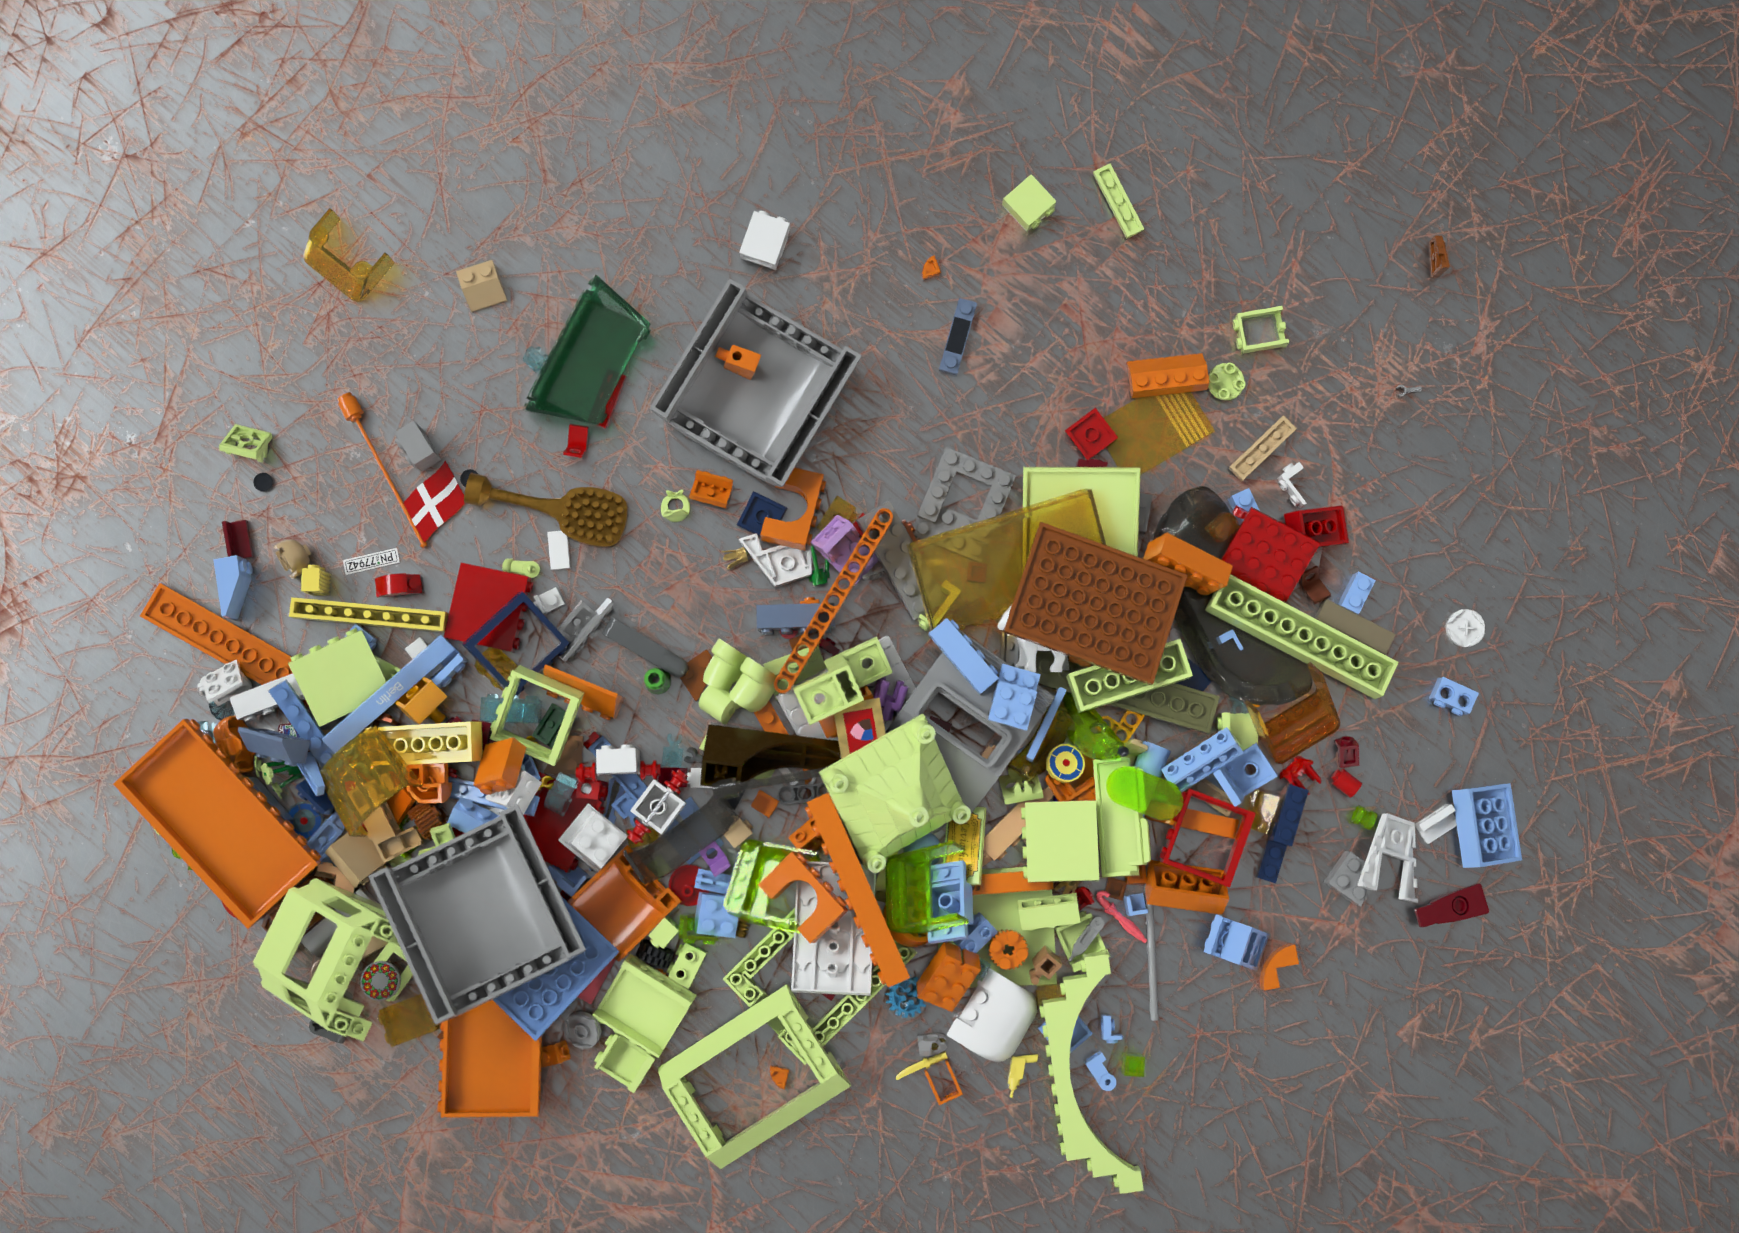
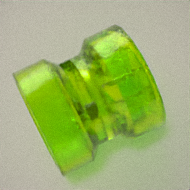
M1358 805L1352 814L1351 823L1361 824L1363 828L1371 830L1376 822L1377 813L1367 811L1365 807Z

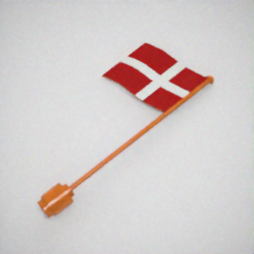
M351 392L341 395L337 399L339 402L338 406L346 421H356L419 539L420 547L425 548L427 546L426 541L432 534L453 517L465 504L464 494L445 460L442 466L420 484L403 502L359 421L364 413L359 402Z

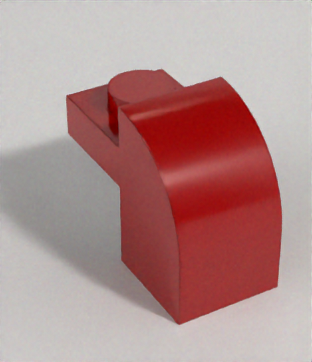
M399 573L375 578L377 598L422 593L420 574Z

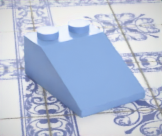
M237 555L213 559L221 616L231 620H238L251 582L252 565L249 560Z

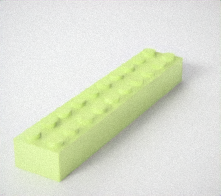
M1230 575L1226 587L1213 592L1205 609L1206 612L1373 699L1384 696L1399 663Z

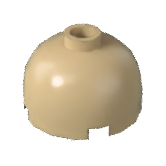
M285 540L273 546L274 549L279 550L275 552L284 570L288 571L289 569L292 574L289 576L292 579L302 574V568H308L310 563L308 556L311 553L306 545L302 546L295 540Z

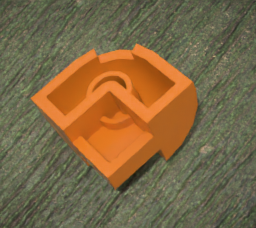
M448 763L405 765L407 792H410L418 803H444L449 799L452 791V782L448 780Z

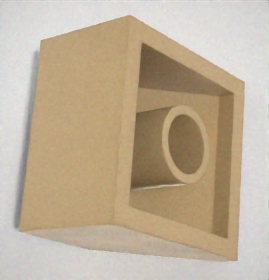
M493 260L456 271L471 312L507 301L497 266Z

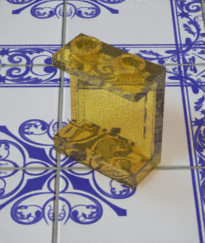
M422 994L379 1010L378 1020L381 1025H384L386 1031L384 1037L387 1044H390L391 1047L440 1029L439 1024L435 1025Z

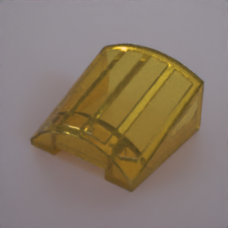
M378 726L366 730L345 744L327 761L320 771L325 784L324 790L349 836L353 837L367 836L368 833L361 824L396 793L406 786L421 787L423 785Z

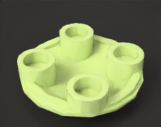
M1233 363L1216 365L1208 375V388L1214 397L1220 400H1232L1240 395L1245 388L1244 376Z

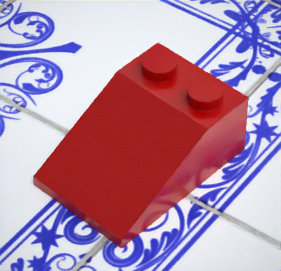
M1343 506L1298 510L1284 514L1285 524L1319 541L1320 545L1318 548L1349 543Z

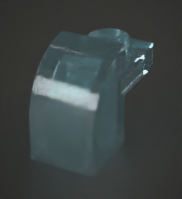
M560 772L554 785L547 793L544 808L564 816L572 801L570 797L578 780Z

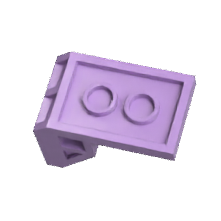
M836 515L811 541V544L840 573L860 541V535L849 520ZM861 547L858 552L860 555L866 556L870 550L867 547ZM875 553L857 582L879 561ZM852 563L848 569L856 573L860 567L858 564Z

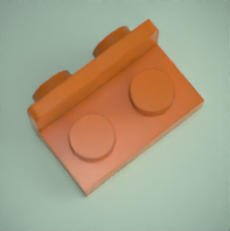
M814 818L809 819L789 836L793 845L806 858H809L822 847L821 844L824 843L822 836L817 837L813 828L816 825Z

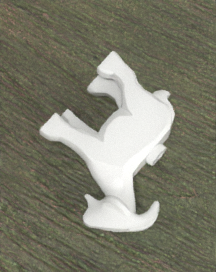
M1011 606L1004 612L998 622L997 627L999 630H1004ZM1017 637L1019 660L1015 667L1036 672L1037 651H1052L1055 658L1054 663L1050 667V672L1069 670L1068 655Z

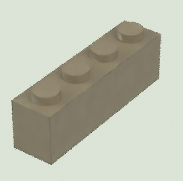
M1328 599L1322 601L1314 617L1386 655L1396 635Z

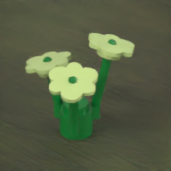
M254 756V767L257 777H260V771H262L266 784H271L273 791L277 793L280 799H282L280 793L283 792L281 788L301 778L300 774L302 772L298 766L285 765V761L262 763V760H258V757ZM285 765V767L274 770L271 768V766ZM287 771L289 776L293 775L281 784L277 782L273 784L272 778L276 773Z

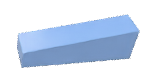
M308 752L306 763H297V766L315 795L320 796L324 794L325 784L315 757L311 752Z

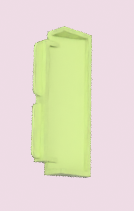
M1127 757L1093 760L1102 877L1139 875V865H1147L1151 860L1148 820L1143 818V812L1147 810L1144 771L1136 766L1131 767L1130 758Z

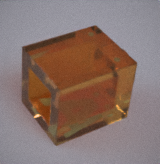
M1222 512L1204 528L1215 542H1224L1240 526L1236 523L1237 519L1233 514Z

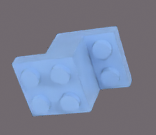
M1002 664L988 720L1027 731L1041 674Z
M1216 915L1211 923L1209 937L1205 941L1204 952L1258 971L1269 934Z

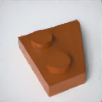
M1434 236L1429 241L1431 278H1439L1450 268L1443 236Z

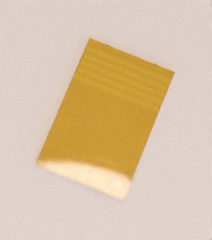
M1191 392L1137 398L1104 417L1118 437L1116 441L1106 447L1117 467H1140V475L1215 432Z

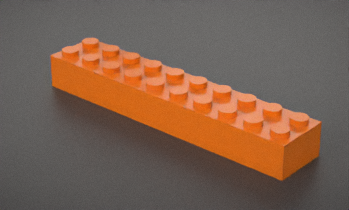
M829 793L808 801V806L805 807L809 819L814 818L816 825L813 828L817 837L822 836L824 841L821 844L825 855L829 854L832 862H829L833 874L838 873L840 877L837 883L841 892L846 891L848 898L845 901L850 911L854 909L856 916L853 919L857 928H862L864 935L861 937L866 948L870 946L872 950L869 956L873 965H878L880 968V972L877 974L882 985L887 984L889 988L909 979L908 971Z

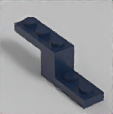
M1288 784L1278 821L1272 822L1257 871V878L1276 883L1286 848L1293 845L1309 790Z

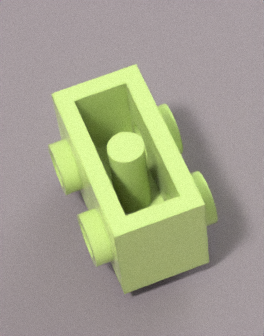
M686 942L684 945L680 944L676 952L678 958L675 963L671 962L667 973H669L668 977L689 989L708 952L689 942ZM688 952L693 954V958L688 957ZM679 970L684 972V976L679 974Z

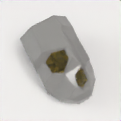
M941 1033L917 1035L920 1056L940 1054L949 1045V1038Z

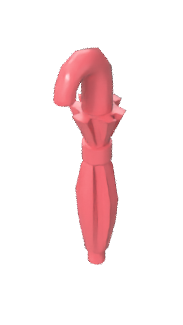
M1104 890L1098 891L1096 899L1105 909L1104 913L1113 915L1129 934L1146 943L1147 939L1140 929L1131 920L1122 916L1117 911L1113 902L1109 903L1103 897L1108 898L1110 893Z

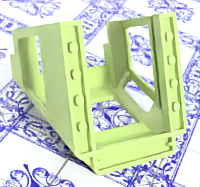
M315 878L306 886L300 888L292 887L288 890L253 963L259 970L263 988L325 1029L345 1037L348 1035L364 1042L372 1022L359 1017L364 1008L362 1003L343 997L372 936L389 943L393 942L398 945L399 943L381 904ZM332 908H335L352 916L345 917L344 915L340 914ZM318 912L336 923L337 928L311 982L307 983L286 975L285 972L314 913Z

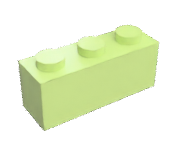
M1077 893L1018 900L1022 931H1033L1046 927L1054 928L1061 925L1072 926L1076 923H1081Z

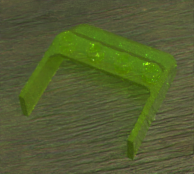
M753 839L745 840L740 845L723 905L725 910L729 914L752 924L800 933L797 929L799 927L798 921L766 915L770 898L758 884L791 852H801L810 862L821 861L818 853Z
M949 841L893 855L887 859L885 866L887 926L890 930L896 933H928L968 924V919L958 913L933 918L931 862L936 858L964 852L965 848L955 841Z

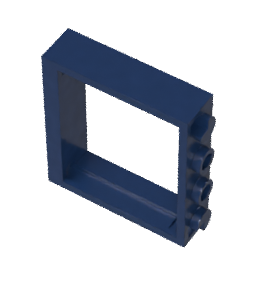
M524 592L516 594L462 644L503 689L506 686L508 687L509 683L480 653L475 645L522 602L559 641V644L531 670L539 672L544 668L545 664L550 666L553 663L552 659L556 655L561 656L568 649L566 646L569 642ZM521 678L516 696L525 689L524 685L528 681Z

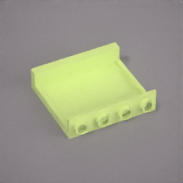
M357 628L346 632L347 636L341 639L338 636L327 641L328 645L323 647L320 644L309 649L310 653L304 656L302 653L292 656V661L288 662L319 727L353 712L387 682L362 629L358 631Z
M1096 801L1025 803V807H1021L1022 819H1026V827H1022V839H1026V847H1023V859H1027V866L1023 867L1024 878H1028V883L1099 881Z
M630 953L621 965L620 971L598 1008L593 1013V1016L599 1023L607 1025L615 1033L629 1039L632 1044L642 1047L648 1054L659 1058L697 995Z

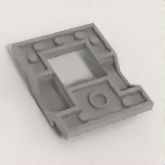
M946 447L913 525L915 529L913 532L914 536L981 563L1016 475ZM956 473L991 487L978 520L942 506Z

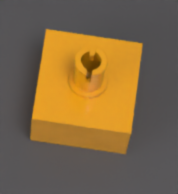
M423 677L394 703L408 718L419 725L428 716L435 724L441 723L446 717L437 706L447 696L433 681L426 677Z

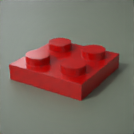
M1096 408L1065 430L1086 460L1092 459L1118 439Z

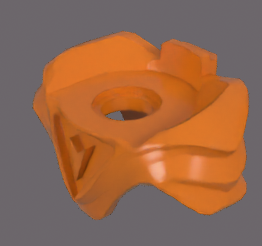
M236 715L225 717L213 730L216 741L213 744L225 751L227 754L226 758L231 763L233 762L241 769L240 773L252 771L255 753L247 750L238 732L239 727H249L245 724L244 720H237Z

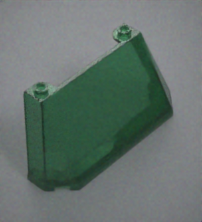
M594 275L588 282L591 286L589 289L583 290L527 395L526 399L530 401L524 404L523 411L590 425H599V423L602 424L607 416V413H605L607 402L638 343L642 339L646 340L651 330L648 329L650 323L599 276Z

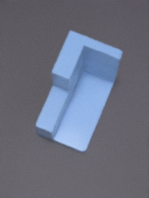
M549 865L548 867L552 878L558 882L556 885L571 897L592 878L579 866H577L575 871L571 870L570 873H566L554 865Z

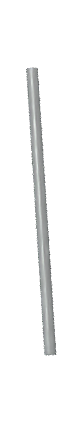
M1147 863V865H1145V868H1146V877H1147L1148 863ZM1145 895L1146 909H1148V913H1146L1150 1011L1151 1020L1157 1021L1159 1020L1154 908L1153 905L1146 903Z

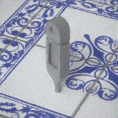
M1094 917L1073 945L1072 956L1069 958L1070 962L1074 957L1084 953L1098 932H1100L1104 926V920L1101 917Z

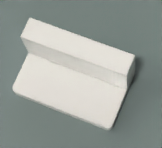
M1445 804L1415 823L1416 829L1426 844L1431 843L1457 826L1456 817L1453 814L1456 810L1452 804Z

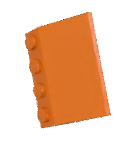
M545 664L543 675L585 692L581 701L583 710L593 713V710L600 712V717L609 721L611 717L617 718L625 697ZM542 687V689L547 691L546 695L557 699L559 694ZM559 695V696L565 698V700H564L565 703H568V704H569V702H570V699H569V698H566V697H564V696H562V695Z

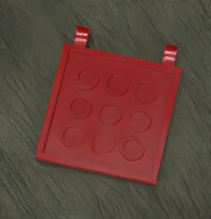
M1236 505L1233 515L1244 520L1221 560L1233 566L1230 575L1286 603L1318 549L1320 542L1253 507L1246 511Z

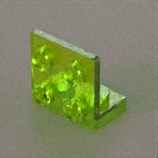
M682 913L680 915L679 939H683V943H695L696 940H703V944L713 945L716 941L720 940L721 936L690 933L694 928V918H691V913Z

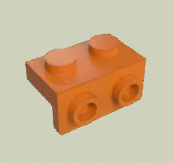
M697 470L689 499L726 508L732 492L733 480L725 476Z

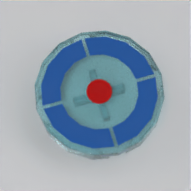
M308 801L298 802L288 810V813L294 819L291 823L294 826L293 830L298 835H302L306 840H309L325 822L324 815L316 813L311 808L312 804Z

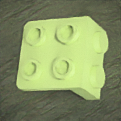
M1255 713L1218 714V717H1216V728L1218 731H1221L1227 727L1236 738L1242 750L1247 749L1256 742L1258 744V725Z

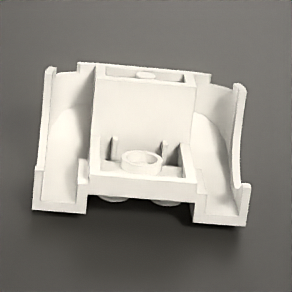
M986 966L977 982V988L960 1017L955 1019L947 1035L985 1059L1002 1062L1009 1057L1011 1058L1032 1024L1038 1011L1036 996L1032 992Z

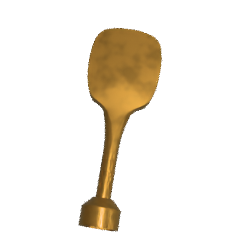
M470 473L465 488L464 503L481 506L490 499L541 511L555 518L559 523L560 530L569 538L591 546L611 547L616 545L622 537L626 525L627 503L625 499L614 492L604 489L578 487L569 490L561 498H538L493 488L487 476Z

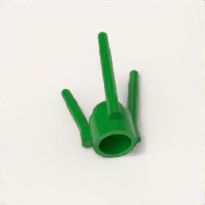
M811 546L815 570H812L813 574L809 576V582H812L813 586L828 583L827 578H830L829 562L825 559V572L823 568L819 569L815 547Z

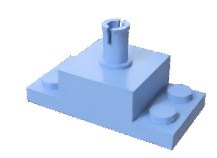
M963 860L927 866L928 942L930 944L968 939V925L973 924L972 886L966 882V862Z

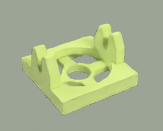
M235 424L219 444V450L230 455L232 453L257 459L258 462L263 463L264 458L267 457L268 443L272 439V433ZM243 438L251 439L248 442L241 441ZM249 445L257 446L256 448L251 450L244 448L245 446Z
M1021 761L1018 762V770H1015L1013 763H1010L1008 775L998 778L1005 804L1044 798L1036 770L1026 771ZM1025 780H1031V781H1033L1034 783L1029 784V783H1028L1027 781H1025ZM1016 782L1013 787L1006 788L1008 783Z

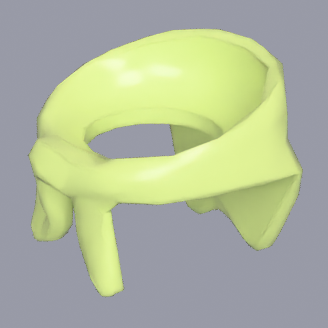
M666 490L668 496L662 500L661 515L671 522L683 521L690 512V503L688 498L683 495L684 490H679L678 492ZM672 499H680L683 502V508L670 510L668 503Z

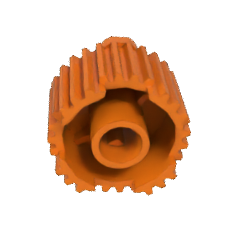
M1002 929L1001 932L997 931L998 933L989 941L991 944H988L990 947L988 949L990 959L1001 969L1011 970V968H1018L1019 964L1022 965V962H1025L1028 956L1026 940L1015 930L1006 929L1004 931ZM1005 945L1013 946L1010 954L1007 952L1003 953Z

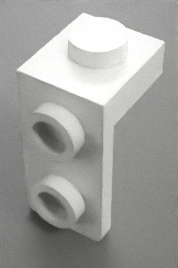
M1300 462L1295 465L1290 463L1283 469L1284 473L1277 478L1280 488L1283 491H1287L1292 504L1299 508L1307 503L1289 479L1303 469Z

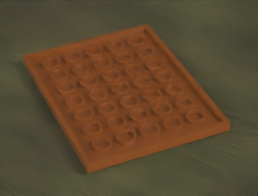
M1040 522L1003 632L1140 682L1153 685L1188 575Z

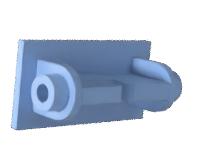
M698 869L694 888L732 896L737 877L722 873L715 877L712 871Z

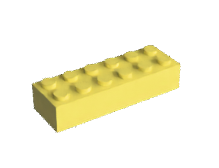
M482 722L365 728L366 767L481 761L483 754Z

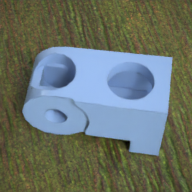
M1098 1051L1084 1060V1063L1098 1085L1105 1091H1111L1116 1086V1079L1104 1067L1102 1062L1106 1058L1101 1051Z

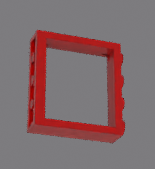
M1188 788L1180 795L1179 802L1181 805L1179 810L1176 809L1172 820L1175 822L1173 828H1169L1166 834L1168 842L1166 847L1163 846L1160 851L1159 857L1162 858L1160 862L1230 887L1256 813ZM1191 797L1243 816L1222 878L1169 859Z

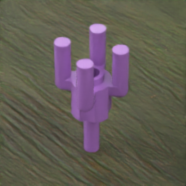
M886 677L877 680L873 697L880 698L884 724L885 721L892 720L894 711L900 712L908 691L904 681L897 680L893 695L891 696L887 694L890 682L886 681Z

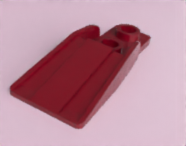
M1480 883L1442 895L1431 900L1429 905L1415 909L1417 921L1421 928L1433 924L1465 920L1489 913Z

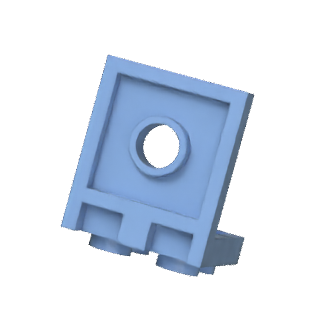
M1257 742L1243 750V754L1213 773L1234 806L1242 803L1244 796L1278 776ZM1248 764L1256 767V772L1252 775L1245 771V766Z

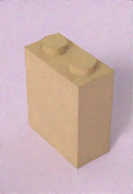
M360 824L331 844L325 851L326 855L354 888L360 884L362 886L366 885L370 881L368 876L386 868L385 865L387 864V862L383 863L374 843L370 841L366 830Z

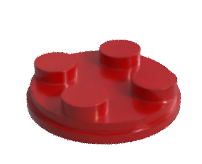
M683 865L672 873L668 887L681 900L679 904L684 906L697 905L699 892L709 893L707 890L694 888L698 869L702 868L696 865Z

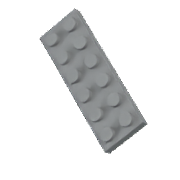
M887 501L857 519L856 522L864 534L878 510L887 508L892 512V524L874 553L912 619L915 620L920 614L923 615L943 603L946 598L891 502ZM887 514L879 516V520L883 523L888 522L890 519ZM876 530L869 532L871 539H877L880 536Z

